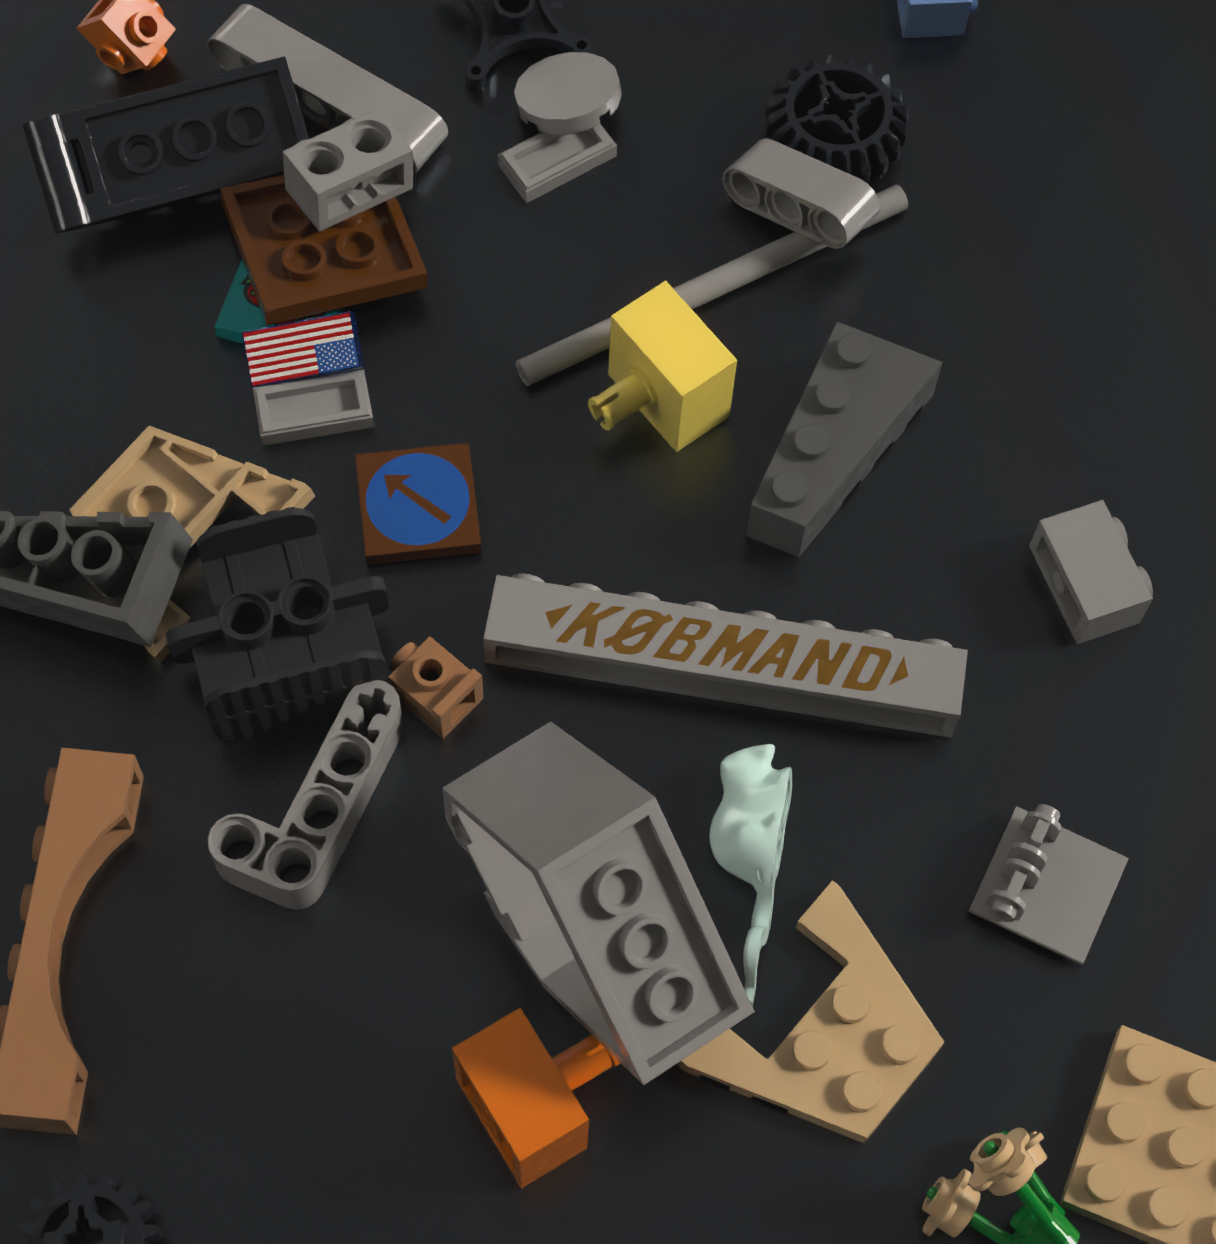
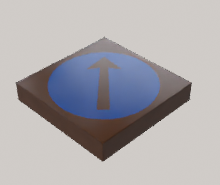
M469 443L355 454L367 565L482 553Z

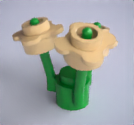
M1017 1127L1010 1132L1001 1131L984 1138L970 1156V1160L974 1164V1173L971 1175V1172L964 1168L953 1180L946 1179L943 1176L940 1177L932 1187L928 1188L927 1196L922 1206V1210L930 1215L922 1230L928 1236H931L935 1229L939 1228L954 1238L968 1224L997 1244H1077L1080 1238V1232L1064 1216L1065 1210L1049 1194L1034 1171L1036 1167L1048 1158L1039 1144L1044 1139V1136L1041 1132L1037 1133L1036 1130L1027 1133L1024 1128ZM988 1188L996 1196H1005L1015 1192L1024 1204L1014 1213L1010 1220V1225L1015 1230L1013 1235L975 1212L981 1196L979 1191H984Z

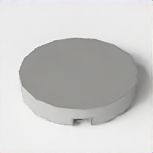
M586 52L562 53L547 57L533 64L519 77L514 90L520 118L527 125L528 121L536 124L538 131L556 135H570L590 130L600 124L599 117L608 110L610 116L618 108L622 96L615 66L603 57Z

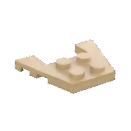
M148 426L69 510L72 516H97V512H121L125 517H149V512H171L193 539L192 546L235 499L241 501L259 516L266 514V512L279 511L288 507L304 509L315 495L312 489L301 481L293 478L289 481L268 473L263 467L249 462L243 464L217 454L214 449ZM170 599L151 647L145 646L148 652L160 664L170 654L166 632L175 626L194 622L189 615Z
M832 880L798 920L796 929L845 968L768 1059L758 1053L731 1029H728L681 1060L678 1066L689 1074L699 1078L700 1075L730 1086L729 1090L749 1098L755 1096L787 1109L791 1115L865 1143L938 1053L944 1041L841 887Z

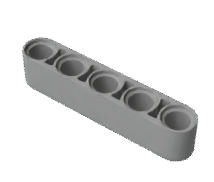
M241 4L207 41L210 55L226 71L285 56L302 115L327 130L338 127L349 119L358 118L375 109H379L413 150V174L418 172L448 136L446 123L432 108L252 5Z

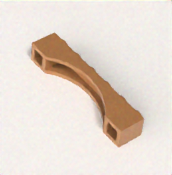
M61 748L58 767L48 770L44 787L45 803L50 804L46 825H38L34 834L32 857L33 861L38 862L34 884H26L21 896L20 917L22 921H26L22 943L14 944L9 955L8 980L13 982L9 1005H2L0 1007L1 1128L77 1135L88 1071L73 1046L62 1012L59 985L62 944L72 911L88 881L106 858L134 832L144 775L133 754Z

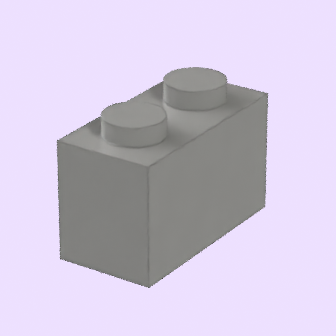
M1104 500L1039 521L1029 547L1076 644L1139 624L1153 600L1152 583L1146 570L1141 566H1136L1127 548L1128 538L1125 528L1117 517L1112 518Z

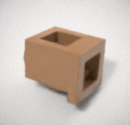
M430 636L419 647L413 642L407 643L395 654L390 662L389 669L393 673L388 676L389 684L398 693L400 703L442 739L484 699L482 675L474 668L472 670L468 669ZM432 670L440 676L434 681L424 680Z

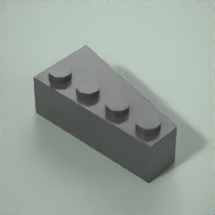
M837 322L751 503L746 536L799 557L842 506L843 500L857 483H861L873 469L875 461L890 444H894L906 429L907 423L919 409L922 410L933 397L943 362Z
M0 511V606L151 647L193 539L171 512H149V517H125L121 512H97V516H66L63 512L40 511V516H13L9 511Z

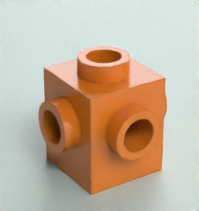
M98 0L76 28L96 48L98 58L106 66L118 71L121 75L141 68L144 71H148L156 66L167 53L168 49L164 44L176 30L164 17L162 8L154 0Z

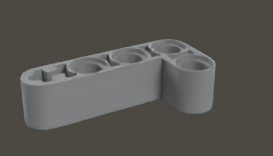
M376 680L356 685L350 691L280 828L239 813L226 815L213 825L208 836V847L215 867L222 879L231 885L285 908L304 909L318 901L402 736L404 727L400 700L393 686L385 681ZM378 711L385 712V715L377 713ZM364 716L372 718L368 728H366ZM367 731H368L369 740H368L367 738H365V737H366V734H367ZM353 759L364 764L360 771L353 775L344 776L334 771L336 766L344 760ZM328 811L337 815L335 822L327 828L316 829L307 825L308 820L318 812ZM248 841L254 844L250 854L242 859L234 860L224 856L229 846L235 842ZM301 864L310 868V873L300 882L286 883L280 880L281 873L291 865Z

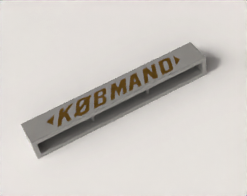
M515 574L512 577L496 575L483 638L485 663L949 738L952 737L961 715L968 653L966 649L953 648L950 643L939 639H924L916 642L897 639L888 632L876 629L864 630L860 633L835 629L832 624L820 620H808L802 623L777 620L774 615L763 611H748L744 614L721 611L712 604L700 601L689 602L685 605L660 601L658 597L644 592L620 595L603 592L597 586L587 583H574L570 586L545 583L541 578L530 574Z

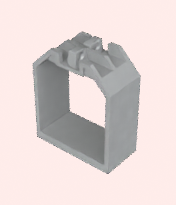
M552 722L547 723L442 788L446 821L458 844L469 853L487 888L484 895L501 926L541 985L643 1085L755 1012L655 796Z

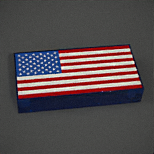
M351 311L241 332L251 388L364 369L355 313Z

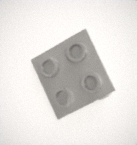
M1039 804L1035 811L1029 812L1016 806L969 908V912L1083 965L1129 858L1063 828L1058 822L1060 818L1059 811L1049 805Z

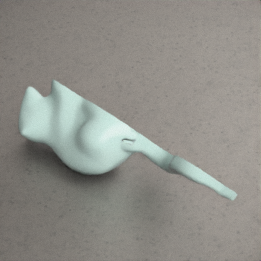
M773 744L745 748L723 759L720 764V776L724 794L712 819L709 835L710 846L716 861L732 875L753 885L757 892L751 928L748 931L743 951L744 990L752 1006L756 990L759 953L761 947L767 942L771 925L775 880L779 872L786 822L792 796L791 767L776 770L771 766L775 753V746Z

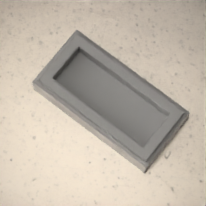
M601 124L596 125L590 130L570 135L541 132L498 154V166L523 200L528 203L615 158L617 155V145Z
M364 369L253 388L263 446L374 427Z

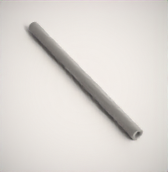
M894 185L876 194L879 198L880 212L863 229L908 208L906 194L899 185ZM793 232L673 289L691 309H694L827 246L797 232ZM611 317L515 362L516 368L523 383L526 386H530L609 349Z

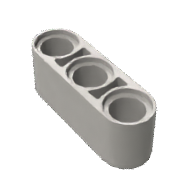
M767 138L761 139L725 170L722 177L726 192L741 207L833 249L843 248L880 212L879 198L875 191L860 178Z

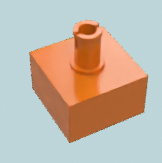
M521 1008L452 1048L456 1080L521 1189L587 1149L589 1118L572 1091L609 1068L621 1064L592 1034L552 1058Z

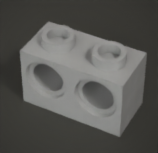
M375 109L358 118L349 119L338 127L311 139L300 141L295 146L283 151L285 189L319 232L413 189V150L379 109Z

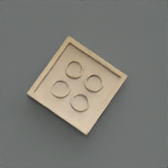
M1121 1025L1116 1032L1059 1205L1150 1244H1216V1062Z

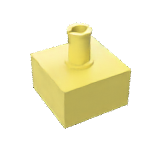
M665 280L611 315L608 375L614 380L615 384L599 395L591 397L588 400V407L596 421H599L602 417L605 418V420L600 422V426L606 431L611 430L617 423L640 410L677 453L729 418L737 359Z

